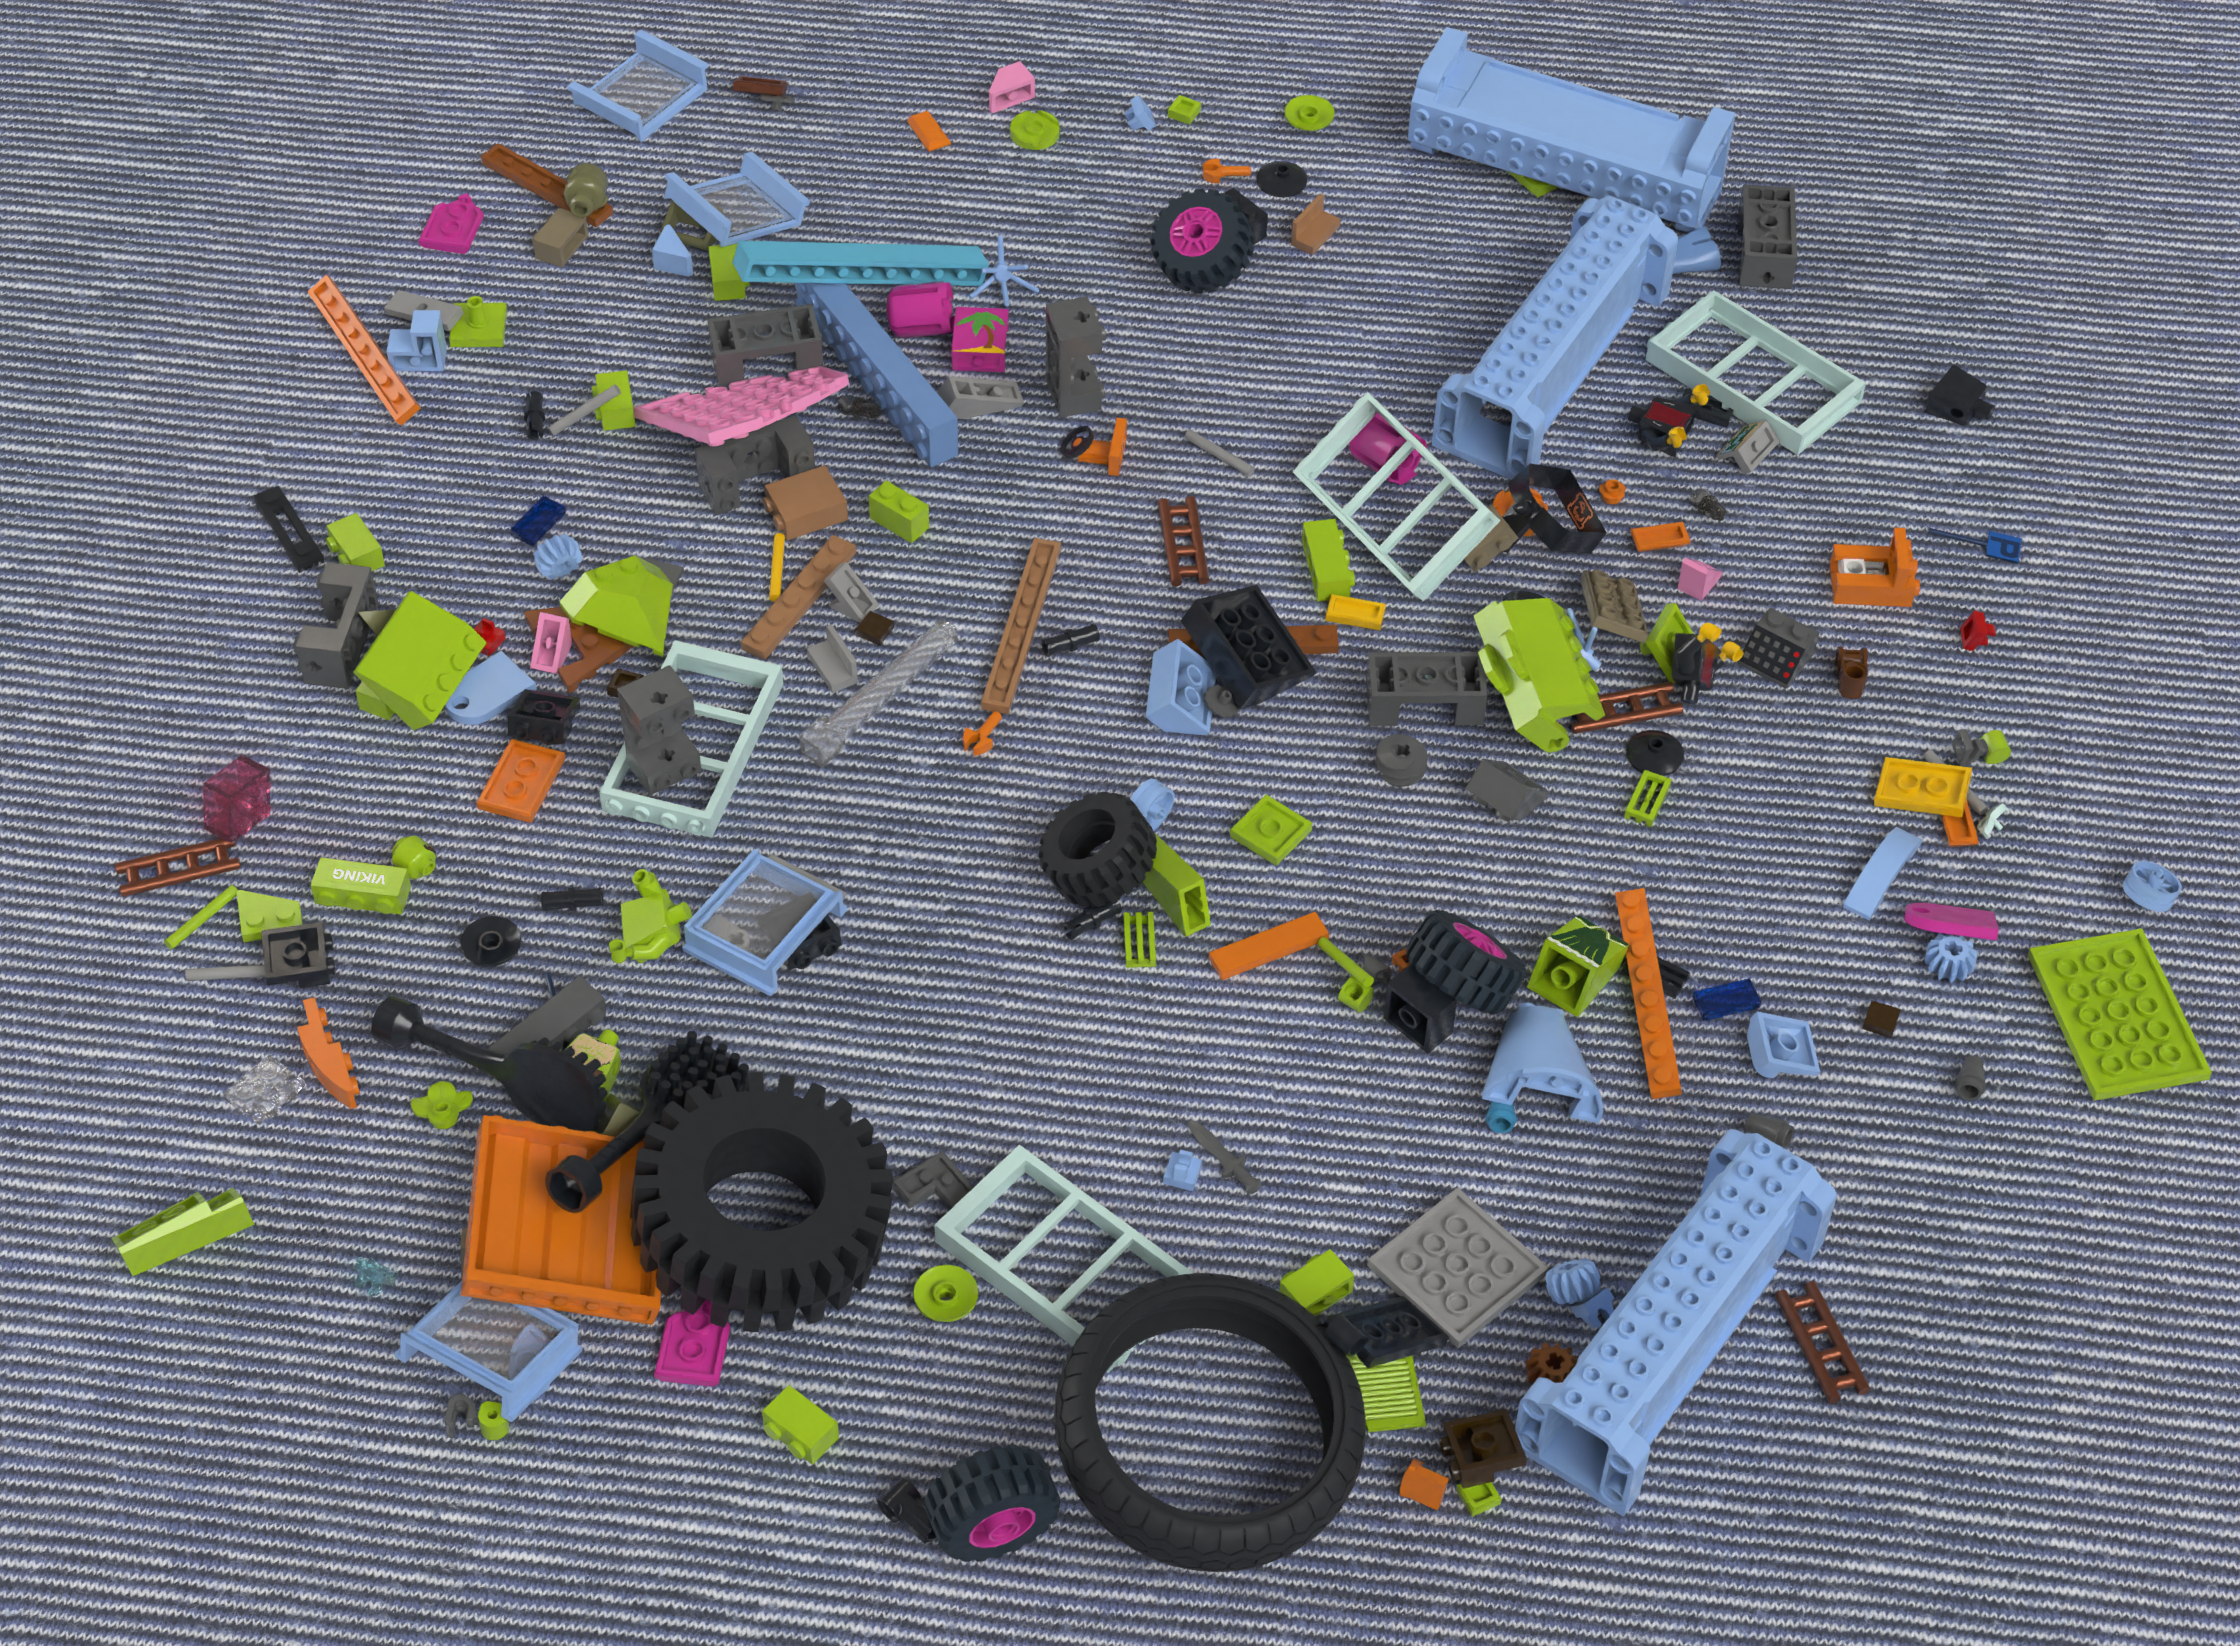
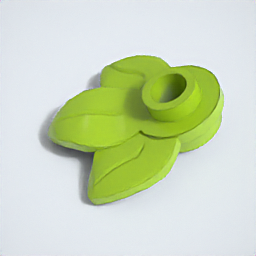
M439 1081L428 1089V1096L413 1098L410 1105L416 1116L428 1118L429 1122L437 1129H448L457 1123L459 1112L471 1106L473 1095L471 1091L456 1093L452 1083Z

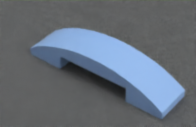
M1895 827L1885 837L1864 867L1844 902L1843 908L1870 921L1882 903L1884 894L1906 861L1909 862L1923 839Z

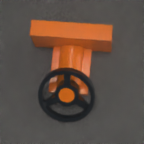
M1116 419L1112 442L1093 440L1094 432L1088 426H1080L1065 437L1060 450L1066 458L1078 457L1079 462L1108 465V475L1119 476L1127 440V419ZM1084 431L1089 432V436L1085 438L1083 436H1076ZM1073 438L1071 443L1072 449L1069 453H1066V447Z

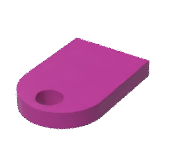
M1912 903L1907 905L1905 910V922L1916 928L1931 932L1997 941L1999 928L1995 914L1992 911L1933 903Z

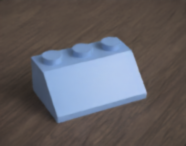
M1179 639L1153 652L1146 718L1165 732L1207 735L1210 733L1212 711L1207 708V704L1204 702V693L1208 687L1215 685L1216 673L1207 660Z

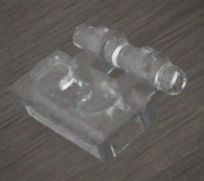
M268 1055L223 1094L225 1100L246 1117L256 1109L257 1111L251 1117L256 1124L260 1125L267 1118L272 1119L278 1114L277 1109L287 1101L292 1102L298 1097L299 1091L306 1086V1083L300 1076H297L292 1082H288L293 1078L291 1071L274 1057ZM275 1092H278L273 1098L268 1100Z

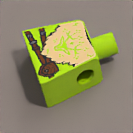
M604 1029L598 1039L585 1033L579 1034L569 1045L575 1050L573 1058L579 1053L585 1052L588 1060L584 1065L593 1059L600 1061L601 1066L593 1074L594 1076L599 1073L605 1075L606 1081L599 1088H605L609 1095L622 1064L620 1051L615 1046L619 1041V1037L609 1029ZM608 1095L602 1101L606 1102Z

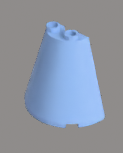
M1527 1002L1520 1004L1517 1007V1011L1513 1012L1506 1020L1484 1086L1482 1099L1512 1105L1521 1088L1527 1087L1575 1097L1569 1107L1570 1118L1599 1123L1603 1114L1601 1094L1568 1027L1563 1011L1545 1006H1535Z

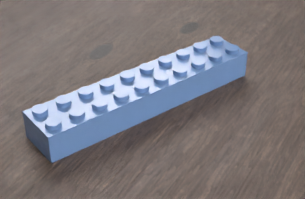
M794 283L797 290L796 306L813 304L819 332L825 344L830 345L834 349L838 360L843 361L848 366L850 374L853 377H857L867 394H871L877 407L885 411L890 423L898 427L904 440L907 443L910 442L915 448L918 457L924 459L931 468L958 456L957 416L851 289L844 283Z

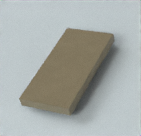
M1595 569L1593 572L1583 570L1580 580L1592 626L1645 643L1648 631L1634 583L1625 578H1619V580L1610 578L1608 574L1601 570Z

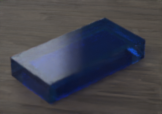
M543 495L510 529L511 536L533 547L566 514V507Z
M1750 978L1694 991L1692 996L1703 1021L1758 1009L1761 1005V1000Z

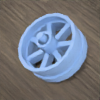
M1151 778L1137 788L1130 800L1134 802L1153 831H1155L1171 811L1175 794L1173 790L1163 786L1160 781Z
M2149 861L2134 863L2122 884L2124 892L2138 905L2156 912L2170 910L2182 889L2180 881L2172 872L2157 863Z

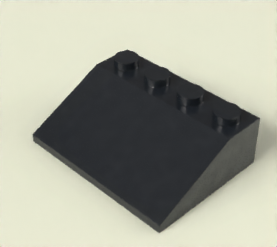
M1258 585L1197 599L1180 620L1224 687L1232 694V698L1239 709L1261 704L1316 674L1315 669Z

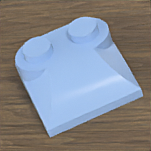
M1758 1011L1750 1018L1747 1040L1753 1065L1760 1075L1767 1078H1775L1780 1072L1814 1076L1820 1073L1809 1022Z

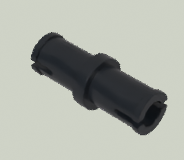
M531 391V400L530 394L526 395L527 408L524 411V420L527 422L526 435L532 440L539 439L538 432L540 438L544 435L543 422L545 421V411L542 405L543 395L537 391Z
M1091 624L1074 631L1067 629L1061 635L1043 639L1041 645L1044 654L1050 657L1067 650L1073 652L1079 646L1097 642L1100 640V634L1097 626Z
M569 887L567 891L542 892V909L546 911L569 908L570 911H576L577 907L603 906V889L598 887L576 890L575 887Z
M1108 901L1105 902L1104 906L1084 908L1083 913L1062 924L1063 931L1075 927L1074 930L1065 935L1070 940H1073L1090 929H1098L1101 927L1102 922L1122 912L1120 904L1109 909L1111 905L1119 901L1114 903Z

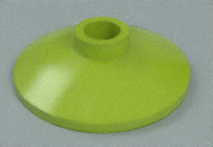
M1315 95L1298 96L1290 100L1285 107L1286 120L1292 126L1307 131L1320 130L1332 123L1335 115L1332 104L1326 99Z
M939 1265L928 1269L918 1278L914 1287V1301L919 1311L926 1317L939 1322H952L965 1317L973 1310L978 1300V1286L973 1276L965 1269L954 1265ZM943 1297H949V1298H951V1300H947V1301H944V1300H941V1299H942Z

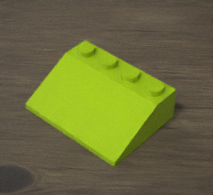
M410 591L353 673L412 730H416L434 723L487 642L465 621L415 592Z

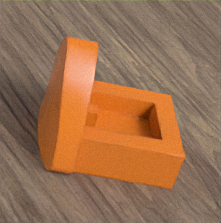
M1413 1458L1402 1478L1400 1496L1408 1497L1438 1510L1442 1504L1449 1478L1422 1467L1424 1463Z

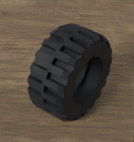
M1098 792L1095 796L1087 794L1079 801L1075 799L1068 803L1070 806L1058 811L1054 821L1050 820L1047 824V832L1042 834L1041 846H1039L1041 868L1060 894L1067 901L1079 904V906L1089 907L1092 904L1097 907L1104 906L1105 902L1110 901L1114 903L1120 900L1122 895H1129L1134 891L1133 887L1145 880L1146 872H1150L1154 862L1152 859L1156 858L1157 839L1152 827L1134 802L1121 794ZM1110 840L1101 851L1086 858L1095 847Z

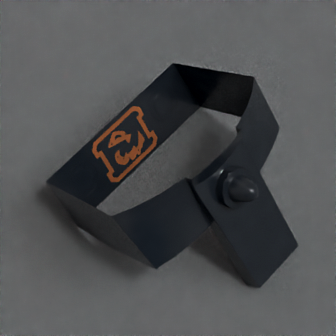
M1530 463L1508 482L1510 493L1515 502L1502 517L1518 536V539L1513 542L1510 548L1502 552L1508 553L1529 528L1551 551L1592 554L1606 535L1605 528L1570 469ZM1529 486L1554 489L1578 532L1568 531L1560 525L1545 508L1538 504Z

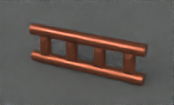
M1193 496L1185 499L1186 505L1170 506L1169 500L1166 498L1158 501L1171 585L1176 587L1182 584L1181 578L1198 576L1200 584H1207L1210 581L1196 498ZM1188 516L1189 525L1173 526L1171 517ZM1191 536L1193 545L1176 546L1175 537ZM1195 556V566H1179L1178 557Z
M1671 681L1601 694L1598 697L1606 717L1595 721L1590 719L1586 713L1576 714L1578 722L1571 723V729L1573 734L1683 714V705L1681 702L1671 704L1667 696L1668 693L1674 692V686ZM1655 696L1659 707L1644 709L1640 699ZM1628 701L1633 712L1617 714L1613 704Z
M233 835L115 863L117 875L126 873L129 883L119 886L122 897L241 869L238 857L229 859L227 848L236 846ZM210 852L216 853V863L204 866L199 865L198 855ZM186 858L187 870L170 873L169 862ZM156 866L158 877L140 881L138 870Z
M1810 1281L1804 1285L1807 1294L1791 1299L1784 1289L1776 1292L1775 1298L1830 1404L1838 1402L1841 1399L1838 1390L1855 1386L1859 1395L1868 1393L1871 1388L1816 1282ZM1814 1306L1820 1320L1804 1325L1797 1310ZM1827 1332L1834 1347L1817 1351L1810 1337ZM1841 1359L1848 1374L1831 1379L1824 1363Z

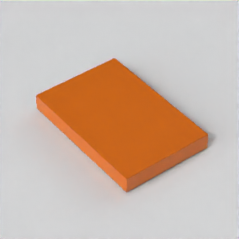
M511 739L476 802L477 809L532 823L566 759L565 752Z

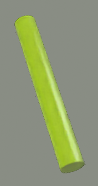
M230 885L165 939V945L171 950L174 949L236 897L237 888Z
M1326 937L1318 940V947L1362 985L1370 987L1373 984L1374 978Z

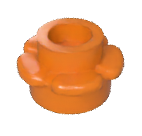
M1610 479L1605 481V484L1602 483L1599 486L1601 499L1607 504H1617L1625 496L1626 488L1618 480Z

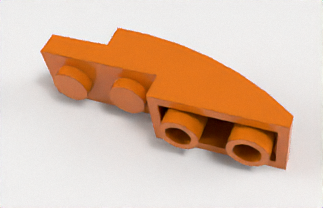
M315 997L303 1000L309 1024L299 1026L297 1030L305 1057L319 1082L331 1095L350 1109L357 1108L354 1095L360 1094L356 1076L349 1077L348 1071L354 1070L349 1052H342L340 1041L333 1043L330 1031L324 1033L323 1026L329 1025L324 1007L318 1009Z

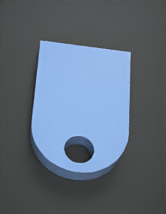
M500 651L466 673L446 703L445 709L447 714L459 723L468 725L480 724L514 705L525 689L536 691V683L508 656ZM462 703L468 705L464 709L454 708L456 705Z

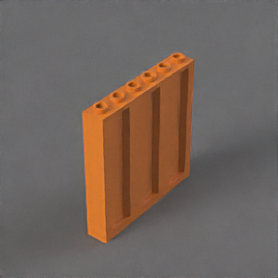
M483 1115L477 1131L460 1296L538 1308H550L558 1311L653 1325L661 1303V1291L656 1287L658 1269L646 1273L640 1263L641 1246L633 1245L631 1237L632 1218H630L637 1153L639 1147L644 1148V1141L635 1145L600 1175L602 1193L596 1200L581 1212L571 1213L559 1207L550 1197L545 1184L547 1173L570 1155L580 1156L589 1160L615 1137L598 1134L594 1131L584 1132L567 1129L563 1126L553 1127L536 1124L532 1121H517L505 1119L497 1115Z

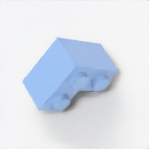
M413 310L411 329H390L387 347L388 361L395 371H444L447 346L440 310Z

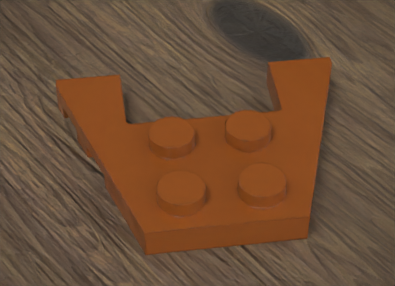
M561 607L524 612L525 621L535 637L540 612L569 618ZM569 619L572 643L582 660L559 668V677L568 693L574 692L578 689L577 684L584 679L590 680L596 675V670L606 663L610 665L634 646L598 633V628L585 623L583 626L572 623Z

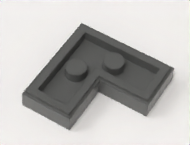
M943 1151L893 1180L892 1189L909 1209L936 1194L947 1208L951 1210L974 1188Z

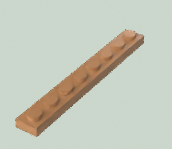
M1034 538L981 701V710L997 711L1008 715L1010 713L1061 552V542Z

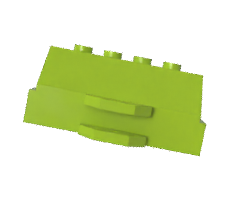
M1550 598L1501 601L1500 603L1495 600L1473 615L1484 643L1478 655L1485 674L1495 688L1502 693L1513 725L1518 733L1545 752L1553 753L1564 749L1569 743L1565 727L1556 722L1557 719L1580 713H1586L1595 721L1605 716L1597 694L1599 693V688L1589 674L1591 667L1582 656L1581 650L1583 647L1581 642L1573 633L1575 626L1561 606Z

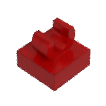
M1975 610L1960 627L1963 649L1974 651L1978 645L1987 646L1989 644L1987 635L1993 637L1996 635L1995 626L1986 623L1984 613Z
M483 618L474 628L487 642L480 653L489 657L506 639L505 631L495 627L494 622Z

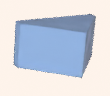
M666 225L652 249L654 269L687 277L692 276L693 269L690 253L671 225Z

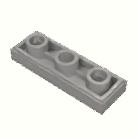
M400 290L395 293L384 307L387 315L412 321L413 310H440L443 329L450 331L464 314L461 306Z

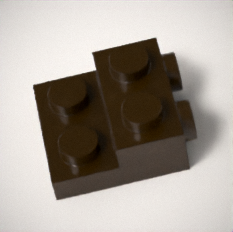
M1507 1409L1443 1423L1444 1437L1439 1438L1440 1449L1443 1457L1450 1456L1451 1461L1448 1462L1451 1479L1452 1481L1459 1480L1462 1489L1494 1482V1472L1526 1466V1455Z

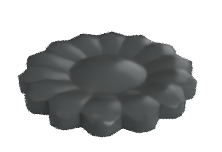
M770 94L760 96L761 100L772 101V109L781 110L782 103L795 102V99L791 96Z
M1214 685L1213 687H1208L1204 693V702L1213 714L1221 718L1226 717L1230 719L1240 711L1232 698V694L1224 686Z

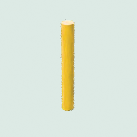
M782 533L774 535L769 599L772 602H775L781 595L785 535Z

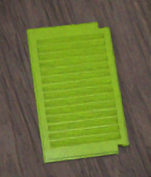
M1357 1354L1353 1357H1348L1361 1389L1368 1433L1426 1427L1413 1356L1371 1368L1363 1365L1364 1363L1358 1359Z

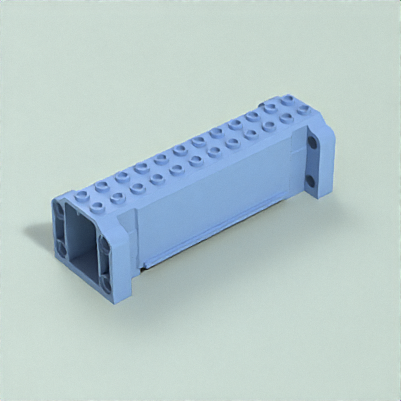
M1446 27L1422 66L1417 78L1416 88L1411 101L1408 141L1411 142L1410 147L1412 149L1432 155L1436 150H1441L1596 199L1612 196L1655 213L1659 218L1675 222V229L1689 233L1704 226L1722 191L1736 113L1713 107L1706 122L1685 115L1681 120L1678 114L1468 51L1466 50L1468 33Z
M1607 196L1600 200L1596 198L1585 200L1574 214L1570 242L1483 354L1471 374L1465 376L1452 374L1438 391L1432 446L1511 480L1530 463L1539 465L1545 432L1633 315L1634 309L1632 308L1640 299L1660 307L1668 296L1678 245L1676 233L1669 227H1666L1657 214L1615 197ZM1487 401L1512 413L1511 428L1480 415V410Z
M1734 1129L1727 1130L1710 1153L1700 1199L1579 1356L1576 1366L1564 1382L1554 1383L1547 1378H1537L1521 1399L1515 1430L1525 1455L1624 1517L1640 1495L1650 1454L1649 1446L1774 1278L1777 1270L1773 1267L1782 1253L1787 1250L1809 1263L1823 1245L1837 1198V1193L1831 1184L1821 1178L1812 1164L1758 1133L1744 1134Z

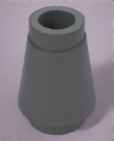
M1968 1056L1965 1059L1955 1081V1089L1962 1099L1968 1101L1977 1100L1986 1090L1983 1060L1978 1056Z
M1751 1113L1745 1124V1130L1751 1133H1758L1784 1149L1788 1147L1794 1134V1126L1789 1125L1787 1120Z

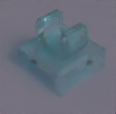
M358 1257L353 1267L362 1273L356 1278L354 1286L363 1289L366 1282L370 1280L371 1288L368 1294L372 1296L380 1294L382 1283L393 1285L398 1276V1273L374 1259Z

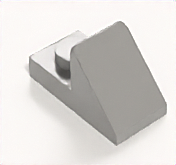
M847 562L840 563L824 580L836 596L829 606L861 623L869 611L873 612L879 606V603Z

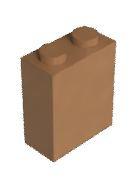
M826 465L764 485L765 497L762 498L764 508L767 513H772L775 528L778 532L782 531L787 541L848 520L847 501Z

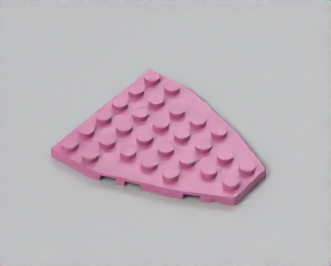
M818 366L804 370L789 371L788 379L785 377L773 378L771 374L731 382L729 390L726 387L705 388L706 395H690L689 391L633 407L635 418L646 421L647 424L657 425L658 428L668 429L672 433L682 434L683 437L693 438L697 442H704L709 446H719L724 444L726 439L745 438L749 436L748 432L758 430L795 412L806 410L808 406L849 385V379L846 373Z

